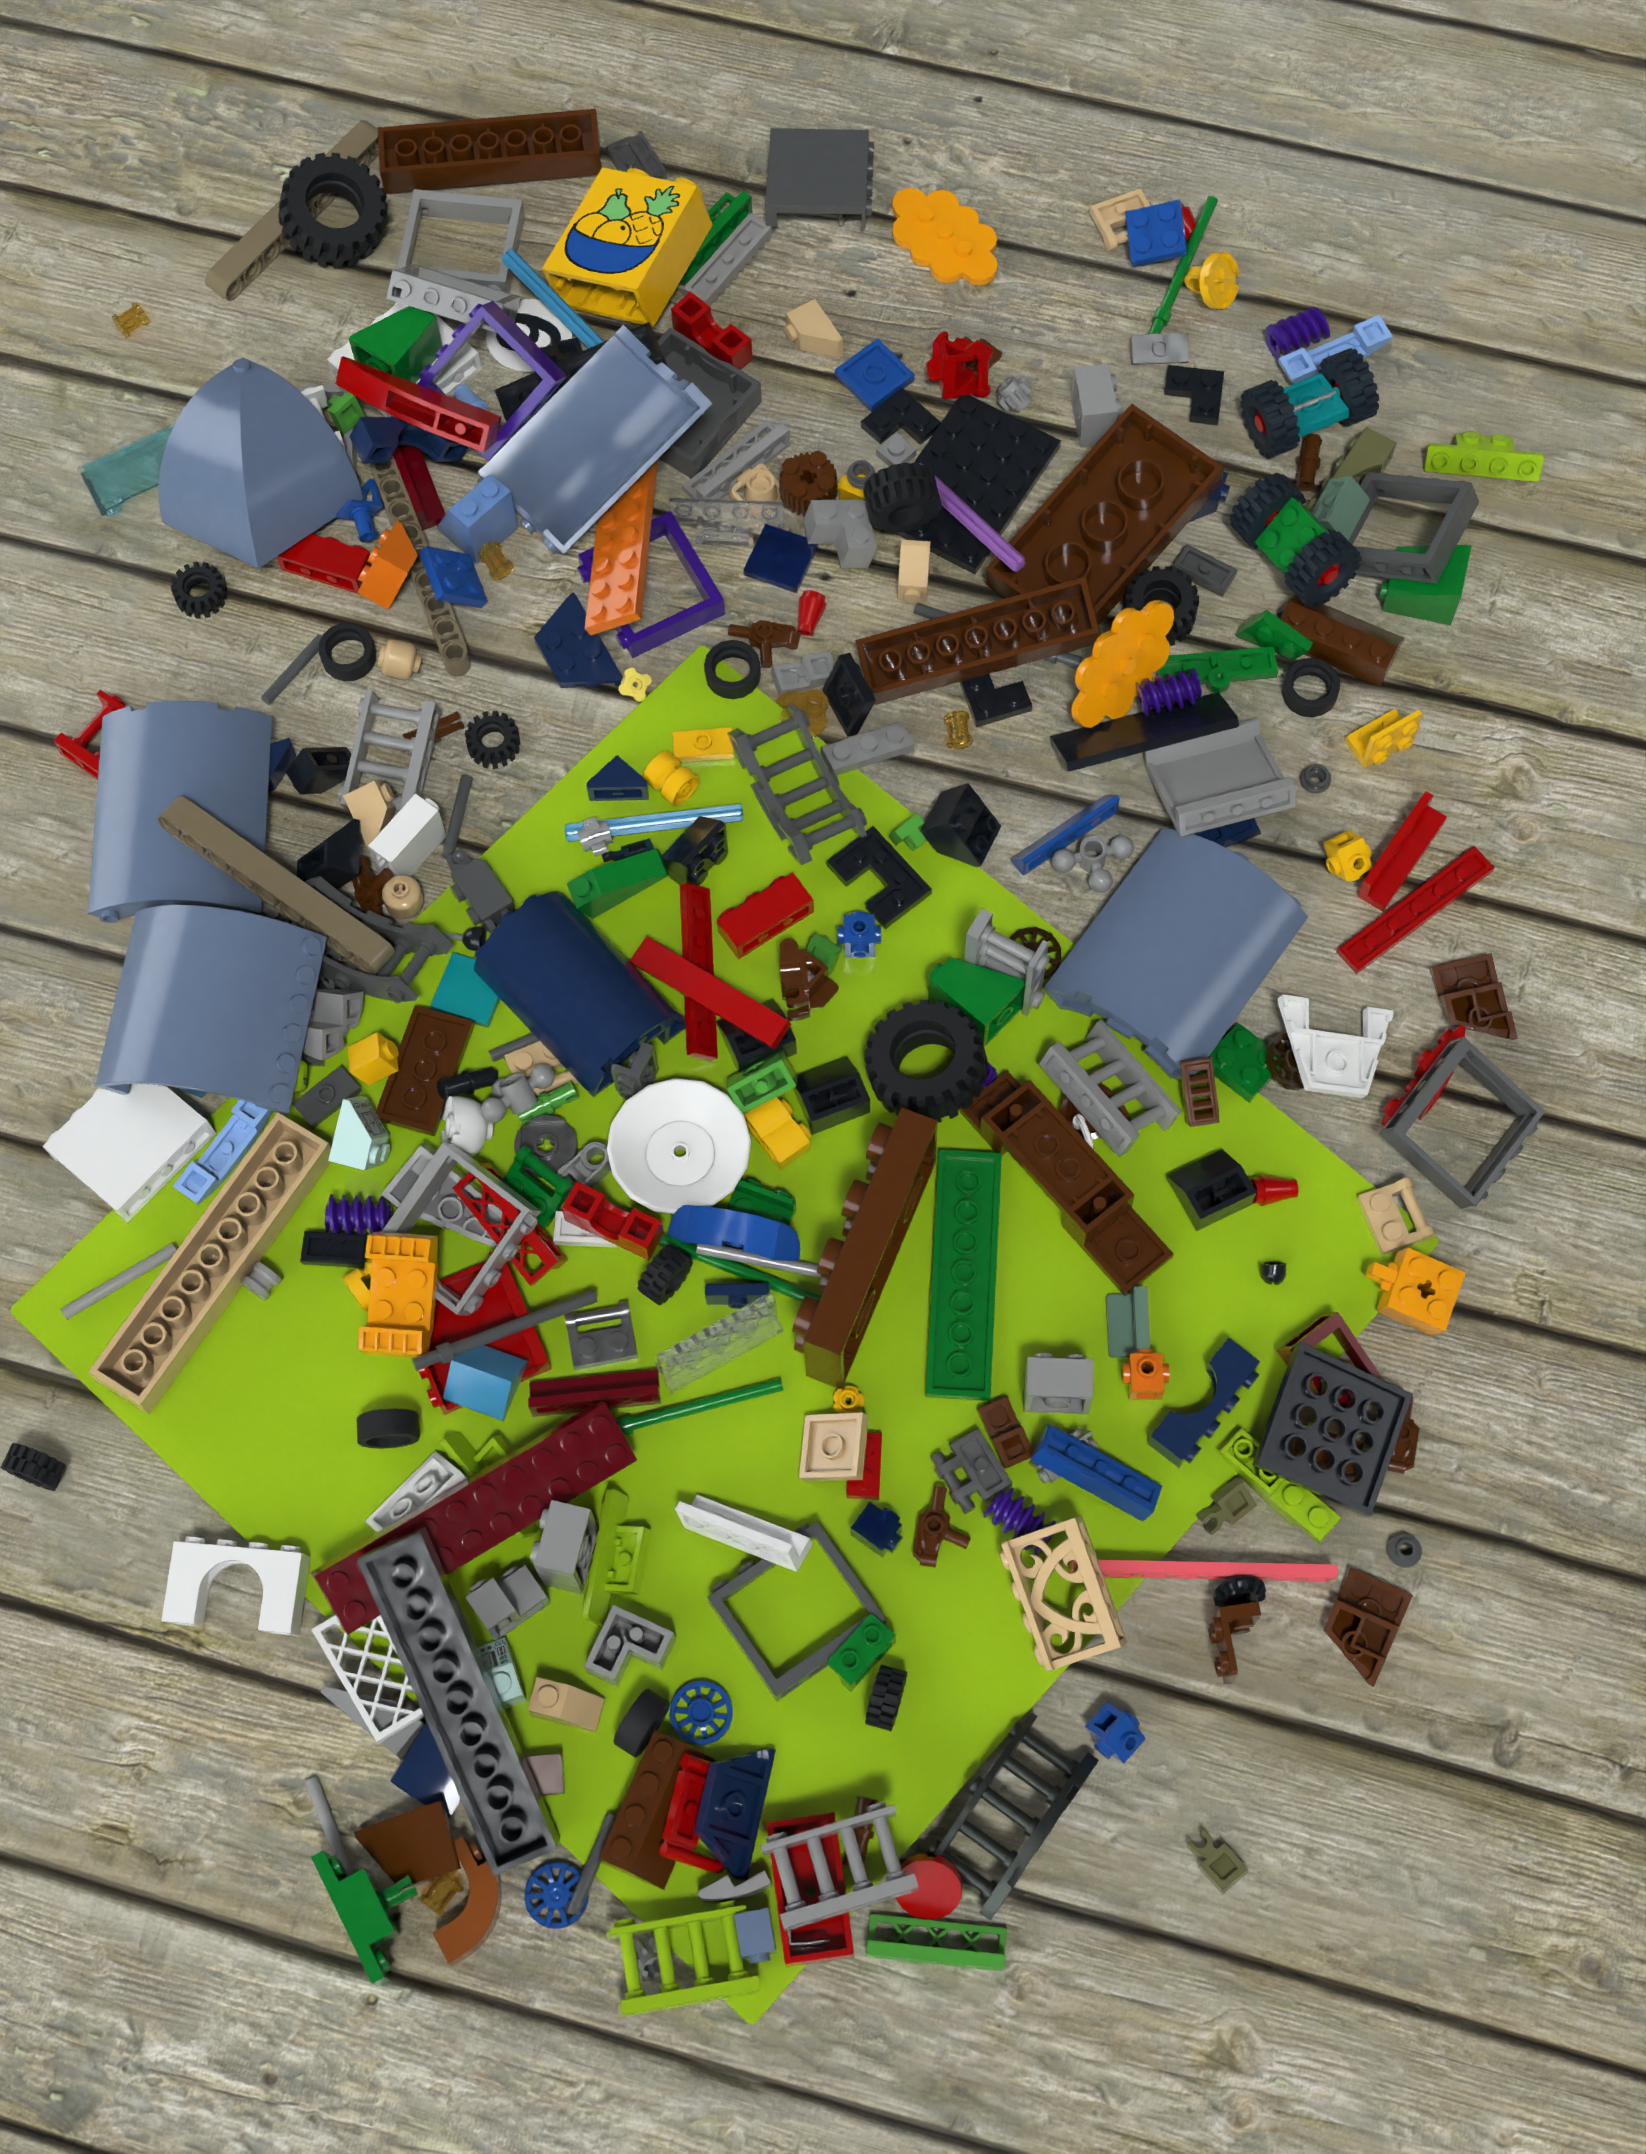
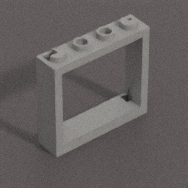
M414 189L396 269L411 265L421 216L507 224L509 226L503 254L509 249H514L518 253L525 220L522 200ZM502 261L499 275L430 268L510 293L514 275Z
M411 264L392 271L386 299L464 323L469 322L471 319L469 313L479 303L484 305L494 301L515 322L521 296L424 266ZM485 321L480 325V328L496 332L490 325L485 324Z
M442 1143L382 1232L408 1234L456 1163H459L521 1211L462 1298L437 1279L436 1299L456 1315L469 1316L470 1313L473 1314L482 1305V1296L488 1287L491 1288L500 1279V1270L506 1261H510L515 1257L520 1248L518 1244L524 1235H528L535 1228L538 1222L536 1218L541 1211L458 1147Z

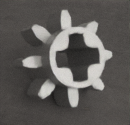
M1014 376L1008 377L997 389L1000 393L997 396L999 398L998 403L1005 411H1008L1010 408L1016 412L1021 411L1032 399L1029 395L1032 392L1030 389L1031 385L1023 376L1019 380Z
M596 816L583 820L584 828L577 831L584 851L592 850L594 856L607 853L606 845L613 843L607 822L599 823Z
M654 1935L650 1938H638L634 1944L641 1981L660 1978Z

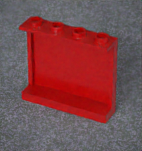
M487 1261L440 1281L462 1298ZM507 1262L500 1270V1279L494 1286L488 1287L482 1296V1305L473 1314L470 1313L469 1316L456 1315L436 1299L434 1326L429 1352L435 1350V1346L447 1341L451 1344L528 1315ZM534 1326L484 1345L528 1361L520 1383L551 1370ZM451 1361L445 1364L438 1362L418 1370L422 1380L428 1377L432 1388L426 1391L433 1408L440 1406L444 1415L462 1408V1406L443 1399Z

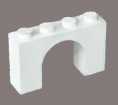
M186 1537L185 1542L174 1541L161 1621L176 1625L203 1627L208 1593L215 1577L232 1565L248 1564L258 1573L263 1586L258 1630L271 1634L299 1636L310 1556L300 1553L301 1547L281 1545V1550L277 1551L268 1550V1544L249 1542V1547L244 1548L237 1547L236 1541L222 1539L217 1540V1545L205 1544L206 1539L199 1537Z

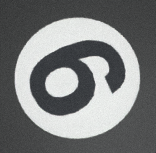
M520 300L515 323L539 348L550 349L551 342L572 339V331L541 300ZM486 331L488 349L500 364L516 371H534L497 332Z

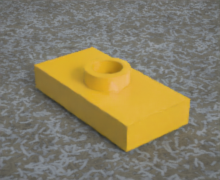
M732 727L672 732L674 756L681 762L734 759L733 746L727 734L732 731Z

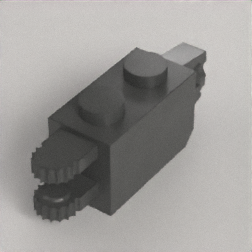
M459 849L445 857L451 870L454 884L450 887L451 891L459 903L464 901L469 907L466 913L475 926L480 924L491 935L496 930V926L499 925L498 922L504 914L516 911L514 903L485 860L475 859L472 861L462 849Z

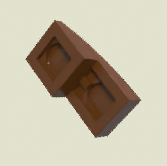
M1008 1396L976 1409L1004 1469L1032 1457V1447L1023 1426H1020Z

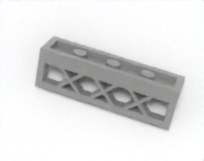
M767 419L682 485L683 491L706 512L729 494V489L736 483L735 479L747 468L753 469L761 463L766 465L790 446V430L783 423L775 427ZM767 431L769 432L768 434H766L763 438H761V439L758 441V438H759L761 435H763V434H764L765 432H767ZM742 450H746L745 452H743L741 455H739V456L737 457V454H738V453H740ZM720 467H724L718 473H716V470H718ZM703 483L700 487L696 489V491L693 489L698 484Z

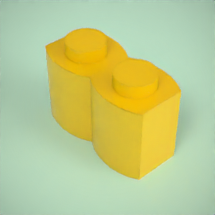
M775 1097L748 1111L744 1116L751 1134L763 1147L773 1163L781 1170L810 1150L809 1139L812 1136L802 1122L797 1124L792 1119L791 1115L794 1113L785 1099L779 1100Z

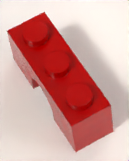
M691 291L671 308L673 329L702 346L713 357L728 362L739 370L753 359L751 338L732 323L723 330L713 319L711 307Z
M577 1181L561 1208L566 1222L646 1260L651 1259L664 1235L662 1221L635 1208L632 1209L631 1213L623 1211L608 1202L605 1194Z

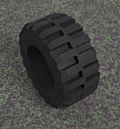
M332 152L331 157H325V153L315 154L314 160L307 157L301 160L300 167L294 166L290 170L289 177L285 178L282 186L278 218L279 224L283 226L282 233L284 238L287 240L291 239L290 246L295 252L301 250L304 259L309 262L312 258L318 260L317 265L326 267V263H333L334 268H342L344 262H347L349 266L357 264L359 256L361 259H365L371 254V250L377 247L384 230L388 204L385 203L387 197L385 190L379 188L381 181L375 174L372 176L369 174L370 168L364 163L361 166L356 164V159L351 156L344 159L340 158V153ZM321 193H335L345 197L354 205L359 219L348 227L331 228L319 223L310 214L307 202L312 197Z
M920 1000V1004L912 1005L911 1002L903 1004V1009L899 1011L893 1009L887 1013V1020H879L874 1026L876 1034L871 1033L866 1042L868 1048L865 1050L864 1060L874 1093L878 1101H882L883 1107L888 1112H895L898 1117L902 1107L935 1119L940 1123L942 1122V1117L949 1115V1118L952 1119L958 1116V1110L962 1107L967 1110L973 1104L972 1096L979 1097L983 1090L982 1083L987 1079L988 1071L986 1065L988 1061L980 1032L976 1029L975 1022L970 1016H964L963 1010L956 1006H952L949 1009L947 1002L939 1000L936 1001V1004H931L930 1000ZM929 1044L942 1045L955 1053L952 1062L946 1070L935 1077L917 1080L908 1078L898 1072L905 1056L920 1046Z

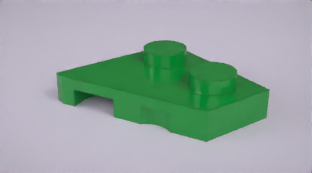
M1268 610L1240 625L1234 635L1259 647L1274 646L1275 653L1292 660L1308 653L1313 644L1312 641Z

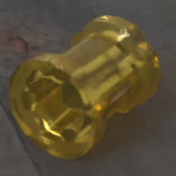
M133 302L132 307L122 314H114L112 316L114 324L125 338L129 337L130 332L142 324L145 326L149 324L147 315L137 302Z
M496 541L485 544L477 556L481 562L486 563L490 570V577L498 581L507 577L513 571L514 565L510 560H506L501 552L502 546Z
M952 711L944 715V725L947 726L949 736L946 739V744L950 749L959 750L972 745L973 738L968 731L969 713L965 711Z
M443 1874L438 1876L427 1893L421 1894L419 1899L442 1917L445 1914L444 1908L456 1892L461 1893L464 1888L448 1875Z

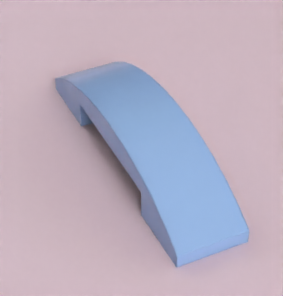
M1377 315L1354 325L1352 333L1308 352L1303 347L1280 357L1278 362L1290 382L1298 383L1319 374L1321 369L1320 362H1323L1324 358L1352 348L1356 349L1358 354L1361 353L1364 359L1391 341L1393 336L1381 316Z
M238 1100L231 1110L234 1115L197 1163L191 1162L173 1187L199 1205L221 1185L243 1159L259 1136L272 1111L257 1107L253 1103Z

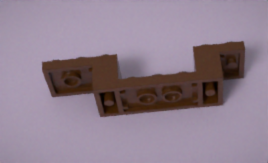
M1007 1070L984 1088L979 1097H973V1104L967 1110L963 1107L960 1109V1113L996 1153H1002V1156L1009 1152L1063 1212L1062 1227L1124 1296L1128 1295L1133 1291L1134 1287L1139 1286L1173 1258L1174 1253L1132 1208L1135 1196L1132 1191L1031 1080H1028L1021 1086Z

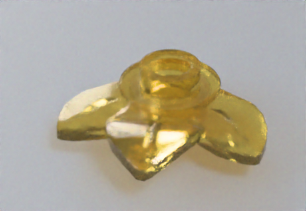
M808 690L804 693L789 691L776 699V703L784 708L781 712L780 723L791 718L786 706L792 704L799 708L800 711L804 710L810 722V726L807 728L812 739L821 734L826 728L827 718L825 712L828 709L829 701L823 692L818 690Z

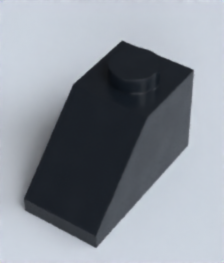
M347 747L302 748L285 773L300 795L322 794L346 780L351 753Z

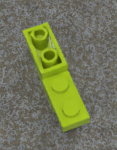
M1241 1428L1224 1446L1220 1454L1275 1512L1292 1527L1294 1525L1299 1527L1320 1545L1339 1524L1341 1517L1311 1491L1252 1465L1260 1443Z

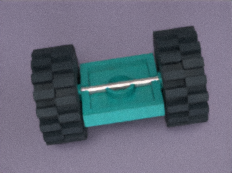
M1349 348L1324 358L1323 362H1320L1321 369L1319 374L1283 388L1281 385L1278 386L1277 381L1270 380L1243 391L1244 394L1241 395L1243 401L1240 402V406L1243 409L1241 414L1242 418H1245V428L1248 429V436L1250 440L1254 441L1256 450L1259 449V453L1262 456L1265 455L1267 459L1273 458L1298 447V442H1300V437L1337 422L1347 427L1378 413L1376 410L1379 409V404L1377 403L1379 395L1376 393L1378 387L1377 383L1373 381V372H1370L1368 369V362L1363 361L1364 356L1361 353L1358 354L1356 349Z

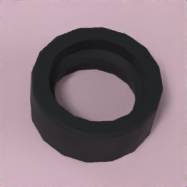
M340 623L330 627L322 635L319 642V656L325 671L333 678L341 681H355L365 677L373 669L376 662V648L370 633L361 625ZM355 640L363 644V656L353 663L339 664L331 658L332 649L340 642Z
M738 640L723 641L712 647L706 655L704 668L707 685L718 696L727 699L743 698L752 693L758 686L761 676L759 656L753 647L747 643ZM726 658H741L749 663L750 672L747 677L740 681L728 682L717 677L715 672L717 664Z
M1306 658L1297 661L1290 666L1285 674L1282 687L1284 703L1292 712L1300 716L1312 718L1324 715L1332 709L1337 701L1340 690L1338 673L1331 664L1321 659ZM1306 675L1316 676L1327 684L1328 693L1323 699H1305L1294 690L1295 680Z
M397 1408L379 1409L357 1416V1443L363 1447L378 1449L397 1448L419 1441V1415L415 1411Z
M650 1689L644 1690L622 1720L615 1734L614 1744L633 1757H638L648 1746L654 1730L658 1731L670 1707L669 1701Z

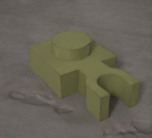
M1236 1477L1211 1497L1215 1503L1213 1507L1203 1509L1196 1516L1203 1523L1211 1518L1210 1523L1203 1528L1210 1535H1213L1220 1529L1223 1521L1233 1525L1257 1505L1244 1483Z
M1203 1829L1200 1832V1837L1207 1843L1206 1846L1198 1848L1192 1841H1189L1187 1848L1195 1856L1204 1859L1199 1865V1869L1223 1895L1248 1873V1868L1225 1843L1216 1849L1212 1844L1211 1836Z

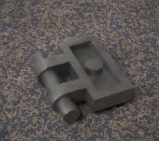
M979 1429L950 1444V1449L955 1457L949 1461L946 1460L942 1452H938L930 1458L936 1467V1475L940 1480L943 1479L952 1493L950 1495L955 1505L959 1504L964 1514L975 1509V1505L970 1499V1496L978 1492L985 1503L1002 1491L1012 1487L1011 1480ZM961 1467L971 1481L962 1486L954 1473Z

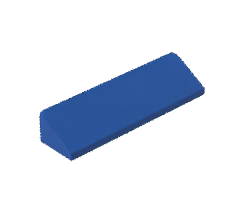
M1118 795L1102 796L1011 858L1012 864L1022 876L1026 875L1050 859L1057 850L1066 848L1116 814L1120 798Z
M1051 1424L1047 1425L1031 1457L1033 1462L1141 1521L1146 1520L1155 1510L1162 1488L1161 1485Z

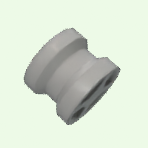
M256 1261L253 1265L252 1273L249 1276H244L241 1283L256 1296L266 1301L270 1296L269 1291L272 1287L278 1286L282 1280L267 1266Z

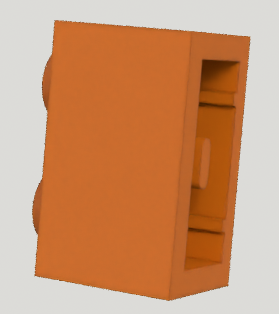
M397 520L391 531L385 528L378 541V544L382 547H374L367 560L368 563L372 564L371 567L365 565L358 578L362 584L357 593L389 610L418 556L402 523Z

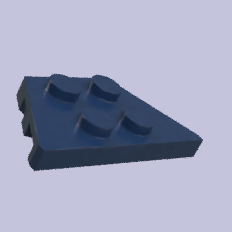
M573 592L534 636L535 644L560 688H575L577 686L598 687V684L615 683V686L619 687L623 676L598 633L590 635L585 630L586 612Z
M762 1748L709 1764L694 1832L734 1879L747 1881L775 1757V1749Z

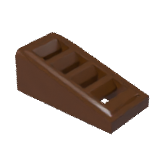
M1211 1056L1180 1061L1186 1122L1190 1127L1219 1123V1107ZM1205 1070L1206 1073L1202 1075L1189 1076V1072L1191 1071ZM1206 1083L1207 1085L1191 1088L1192 1084ZM1206 1095L1208 1097V1099L1204 1100H1192L1193 1097H1200Z

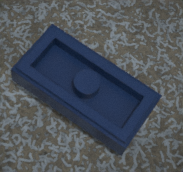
M768 1283L705 1285L707 1305H728V1307L733 1309L746 1308L747 1304H770V1285Z

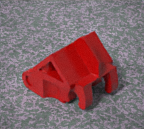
M943 331L933 341V357L926 362L928 378L931 381H939L942 399H954L966 394L986 397L991 391V386L988 384L989 360L992 358L993 350L979 340L971 342L966 338L961 339L957 337L951 342L948 340V332ZM975 358L978 359L977 376L976 371L966 367V362L972 361Z

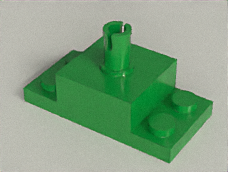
M324 1850L311 1857L360 1961L371 1983L379 1987L391 1980L387 1972L392 1970V1966L385 1952L381 1951V1949L376 1950V1948L400 1935L390 1914L391 1908L413 1896H417L418 1892L414 1886L401 1892V1890L413 1884L409 1875L381 1890L377 1888L371 1873L365 1868L346 1877L347 1873L344 1866L335 1854L331 1856Z

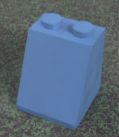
M492 474L488 475L447 511L437 526L438 531L465 554H469L471 559L478 564L518 529L511 491Z

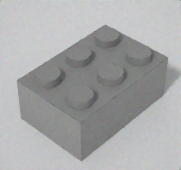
M551 1500L549 1509H544L541 1515L539 1527L543 1529L540 1542L535 1541L533 1545L531 1561H534V1568L538 1572L544 1586L583 1594L596 1545L595 1537L599 1531L591 1509Z

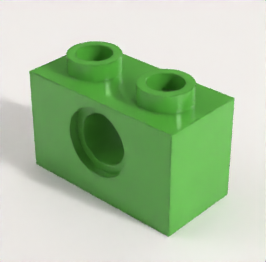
M780 1050L728 1077L726 1089L736 1106L744 1114L796 1087L797 1074L784 1051Z

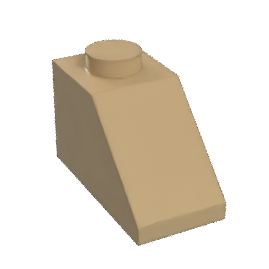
M815 299L786 313V326H784L786 336L791 342L795 341L800 350L836 358L844 356L843 338Z
M901 540L898 600H904L908 603L927 602L930 541Z
M374 780L343 795L353 819L360 820V832L368 850V845L391 821L395 809L392 802L395 799L393 791L382 780Z
M536 1677L528 1712L532 1717L597 1732L605 1699L567 1684Z

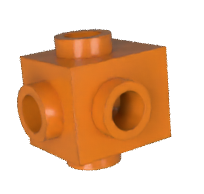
M1139 1349L1129 1355L1127 1364H1122L1123 1383H1128L1129 1400L1162 1399L1164 1383H1169V1364L1163 1363V1353H1154L1152 1349Z

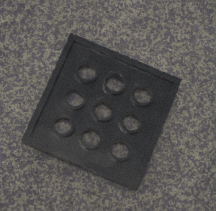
M1302 1342L1295 1343L1252 1465L1359 1514L1371 1516L1413 1394ZM1313 1377H1317L1322 1384V1390L1318 1395L1313 1394L1310 1390V1381ZM1341 1390H1345L1350 1396V1403L1346 1408H1343L1338 1402V1394ZM1369 1403H1373L1378 1410L1377 1418L1374 1421H1371L1366 1415V1407ZM1303 1407H1306L1311 1413V1421L1306 1426L1299 1420V1412ZM1331 1420H1334L1339 1426V1434L1336 1438L1330 1437L1327 1432V1426ZM1359 1433L1364 1434L1367 1438V1447L1364 1451H1360L1355 1444V1439ZM1293 1437L1299 1441L1301 1447L1299 1454L1293 1456L1288 1450V1443ZM1321 1450L1329 1458V1463L1325 1469L1320 1468L1316 1461L1317 1454ZM1349 1463L1354 1465L1357 1471V1476L1352 1482L1347 1480L1345 1476V1468Z

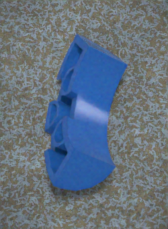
M683 1205L673 1215L668 1229V1236L684 1243L723 1247L725 1241L727 1245L743 1248L745 1252L760 1255L771 1260L799 1261L800 1242L797 1233L789 1225L744 1212L706 1206Z

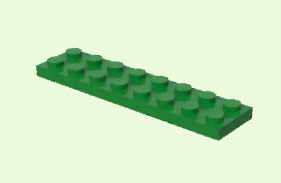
M939 1150L925 1397L990 1401L1002 1153Z

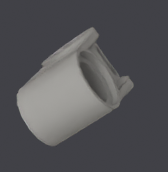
M600 1142L587 1144L571 1161L563 1165L557 1171V1174L562 1178L567 1177L572 1182L577 1181L593 1189L611 1171L606 1151L607 1147ZM595 1155L605 1157L599 1165H591L589 1163Z

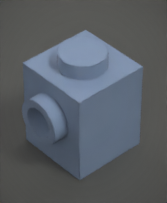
M764 1908L734 1914L742 1960L749 1959L750 1964L770 1961V1954L776 1953L769 1909Z

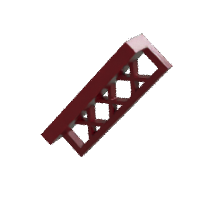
M399 445L392 455L421 529L423 531L438 526L445 516V512L422 453L416 447Z
M658 1369L529 1383L530 1398H528V1406L532 1417L577 1413L598 1401L606 1403L609 1409L661 1404Z

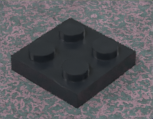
M846 653L839 656L822 691L847 737L858 734L876 699L873 690L868 686L862 675L860 666L855 662L851 653Z

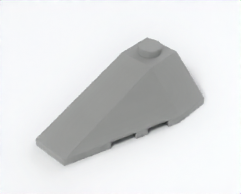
M427 1142L422 1143L381 1195L398 1208L437 1150ZM454 1166L419 1218L496 1248L498 1245L452 1189L466 1176ZM471 1182L464 1188L472 1199L482 1200V1190L474 1182ZM488 1196V1201H494ZM476 1203V1205H477V1206L480 1208V1210H481V1204H480V1203ZM488 1204L487 1218L493 1224H501L502 1210L498 1205ZM508 1219V1224H507V1225H512V1223H511L510 1220ZM496 1228V1230L500 1233L501 1228Z

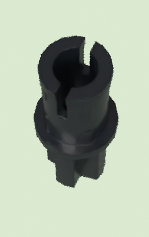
M493 1067L474 1072L465 1070L462 1071L461 1075L439 1079L437 1081L438 1094L442 1099L463 1093L471 1095L475 1090L493 1086L494 1082L498 1080V1072Z

